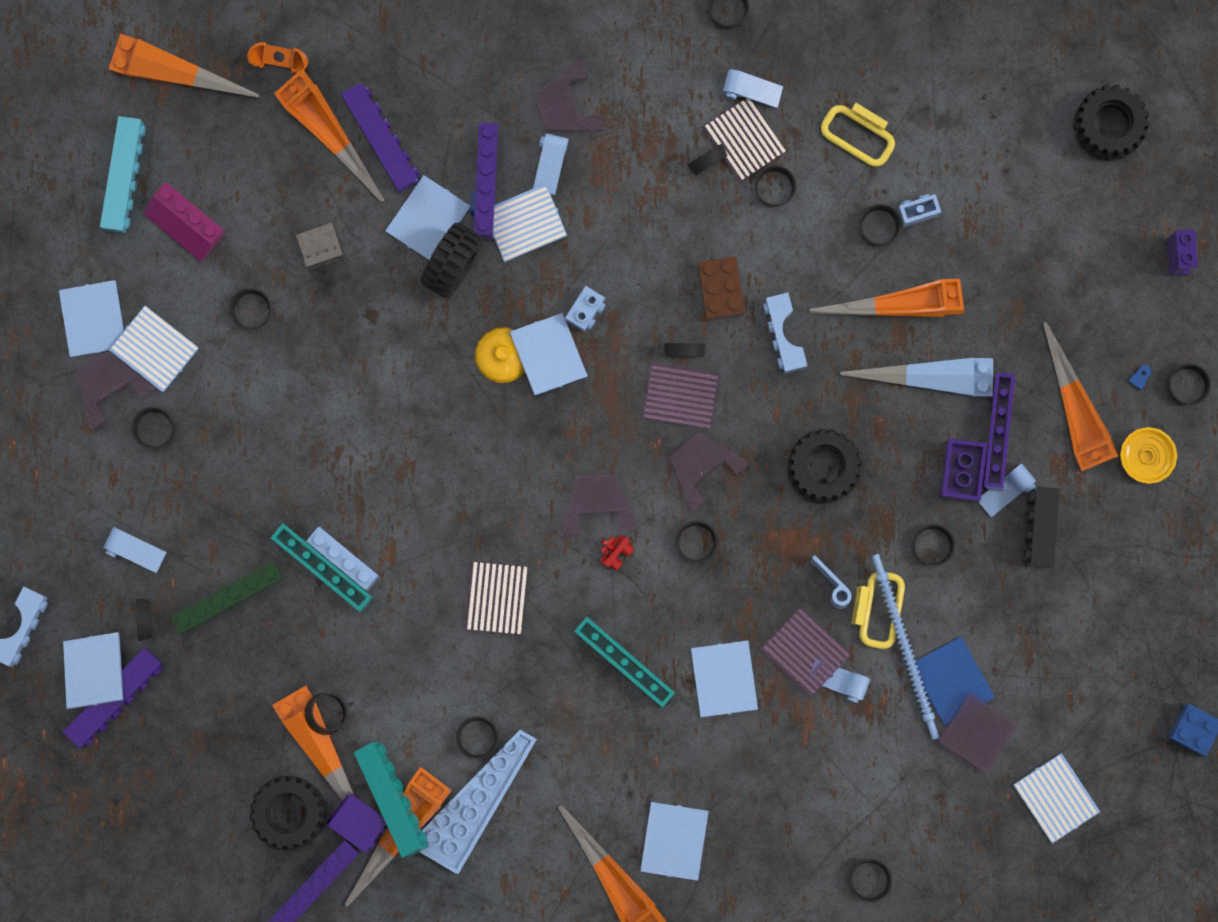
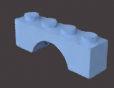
M789 293L766 298L763 309L765 315H769L770 322L767 323L769 332L774 334L775 340L772 341L774 351L779 353L780 358L777 359L779 369H783L784 374L806 369L807 362L803 347L792 345L783 334V322L793 312Z
M319 526L308 538L307 542L367 592L379 578L375 572Z
M23 586L15 602V605L21 612L22 623L16 634L6 639H0L1 663L10 667L18 664L22 656L20 654L22 648L26 647L30 641L29 634L31 630H35L39 623L37 618L40 612L43 613L47 607V597Z

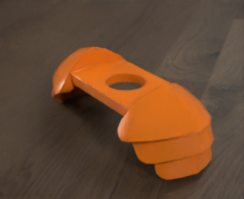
M265 42L256 43L249 49L247 54L248 62L255 67L263 68L264 64L291 68L292 74L297 73L299 70H305L308 65L306 55L299 49L271 46ZM282 52L284 60L281 62L276 61L274 53Z

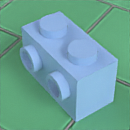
M925 194L918 197V200L915 201L906 200L901 202L897 209L902 227L926 221L941 214L936 194L931 196Z
M585 286L565 317V321L584 333L587 329L591 330L596 322L594 317L597 313L601 314L606 306L604 303L605 297Z

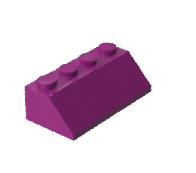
M166 181L153 195L144 212L147 218L201 263L226 235L220 226Z

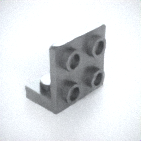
M332 223L296 235L308 271L344 259Z

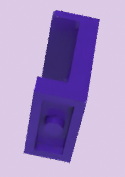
M1195 230L1175 231L1167 238L1170 276L1190 275V268L1198 267Z
M350 791L326 822L330 828L363 852L371 850L376 844L375 839L379 834L382 835L388 828L383 816L358 799Z

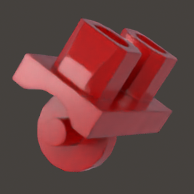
M620 535L617 540L612 536L608 542L602 539L601 543L605 546L600 552L604 555L599 561L607 567L618 570L623 563L617 558L620 552L628 557L634 551V548L629 543L630 540L623 535Z

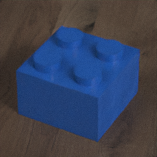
M1185 704L1167 739L1201 757H1206L1218 735V719L1191 704Z

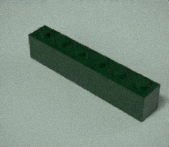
M272 561L173 615L171 619L179 634L184 635L283 581L284 578L276 563Z

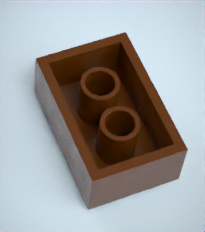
M736 256L698 262L706 322L744 316L745 311Z

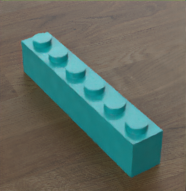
M282 523L272 535V540L360 613L373 600L372 596L285 524Z
M588 617L574 631L575 634L661 708L675 694L674 691Z
M372 742L355 751L354 755L401 857L408 858L428 848V839L418 825V817L413 814L410 808L411 802L404 795L402 782L397 779L394 773L395 767L386 756L387 750L385 746L380 742Z

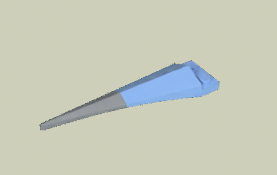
M965 358L839 373L841 376L901 384L971 397H993V358Z

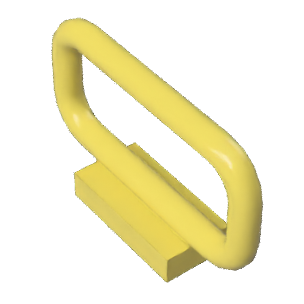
M855 103L852 110L843 105L832 107L822 121L821 132L827 140L870 166L879 167L883 165L895 147L893 136L884 130L888 122ZM837 113L845 114L887 141V147L879 159L871 158L828 130L829 124Z
M875 572L870 576L867 587L857 586L851 624L860 626L859 637L866 646L888 649L895 643L897 634L894 633L896 631L893 628L894 623H891L889 638L885 642L872 640L867 636L874 588L877 581L876 575H878ZM887 572L889 576L887 580L894 581L897 584L895 602H897L896 607H899L898 613H901L905 583L899 575Z

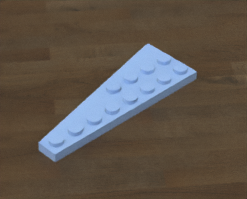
M519 730L422 830L427 836L428 848L420 851V853L459 874L537 739Z

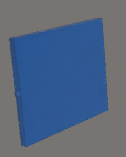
M962 636L939 649H934L932 653L915 662V665H918L917 671H920L918 675L922 676L920 678L923 681L922 686H925L924 690L927 692L944 725L966 713H971V710L995 698Z

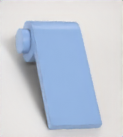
M730 69L727 73L723 93L726 94L725 97L728 99L736 100L737 97H745L778 108L783 86Z
M546 133L545 137H541L539 147L542 148L533 189L546 184L550 194H556L562 163L568 146V138Z
M1021 463L1005 476L1003 491L988 490L981 496V501L978 503L990 517H993L1023 491L1028 493L1036 487L1034 484L1036 480Z
M113 527L103 547L106 549V554L115 558L117 555H120L157 573L167 553Z
M814 555L810 562L836 587L831 595V604L836 609L846 608L852 597L850 590Z
M818 659L815 660L809 679L811 678L816 684L821 685L813 677L816 674L824 682L821 686L847 695V700L858 703L859 700L863 701L871 679L836 667L837 669L834 671L825 662ZM824 665L832 674L829 675L821 666ZM818 669L828 677L827 680L817 672Z

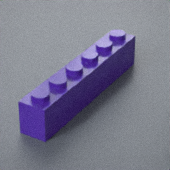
M360 82L341 93L343 100L399 194L419 182L417 177L420 174L415 166L411 167L408 163L410 157L405 150L401 151L398 146L401 143L397 135H392L389 131L391 126L386 117L382 119L379 113L382 111L377 102L373 103L370 99L372 94L367 85L363 87Z
M479 123L474 232L481 235L483 240H493L499 132L498 124Z
M996 372L984 489L1003 491L1015 374Z
M144 647L122 670L123 700L87 706L63 733L79 748H88L95 740L93 737L98 732L101 734L108 727L107 723L111 718L115 720L122 713L120 709L125 704L128 706L136 698L134 695L138 690L143 691L149 685L147 681L152 676L155 678L163 670L161 667L164 664L148 648Z
M344 840L268 922H296L357 858L360 852L348 840Z

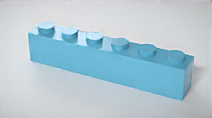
M118 116L100 228L103 231L125 234L126 229L130 227L128 215L129 210L132 211L134 203L131 197L132 192L136 191L137 182L134 181L135 173L138 174L140 163L137 162L138 155H141L143 150V144H140L141 137H144L146 132V126L141 119Z

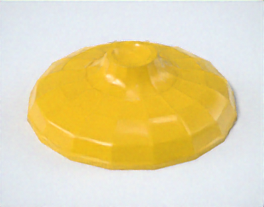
M507 327L492 329L486 332L477 343L475 363L480 373L488 380L497 383H508L520 378L525 372L509 333L513 329Z
M1146 427L1137 429L1128 435L1122 444L1120 457L1122 466L1130 477L1138 482L1151 484L1160 482L1171 474L1176 466L1177 452L1175 444L1169 435L1160 429Z

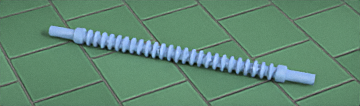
M879 554L873 555L872 559L878 574L876 578L881 583L879 586H882L881 592H884L882 596L886 598L884 602H887L888 613H891L889 617L893 619L891 623H894L893 628L896 629L894 633L898 634L896 639H899L898 644H901L900 649L903 650L901 654L905 656L903 660H906L905 665H908L907 670L910 671L908 675L912 677L910 681H913L912 686H915L914 692H917L915 696L919 698L917 702H920L919 707L922 708L920 712L924 714L922 715L923 721L927 723L932 740L938 739L939 735L933 720L935 716L931 712L932 707H929L930 702H927L929 697L925 696L927 692H924L925 686H922L923 681L920 680L922 676L918 675L920 671H917L918 665H915L916 660L913 659L915 655L911 653L913 650L910 649L911 644H908L909 639L906 638L908 634H905L904 623H901L903 619L899 617L901 613H898L899 607H896L897 602H894L896 597L892 596L894 592H891L892 586H889L890 581L887 580L889 578L888 573L884 571Z

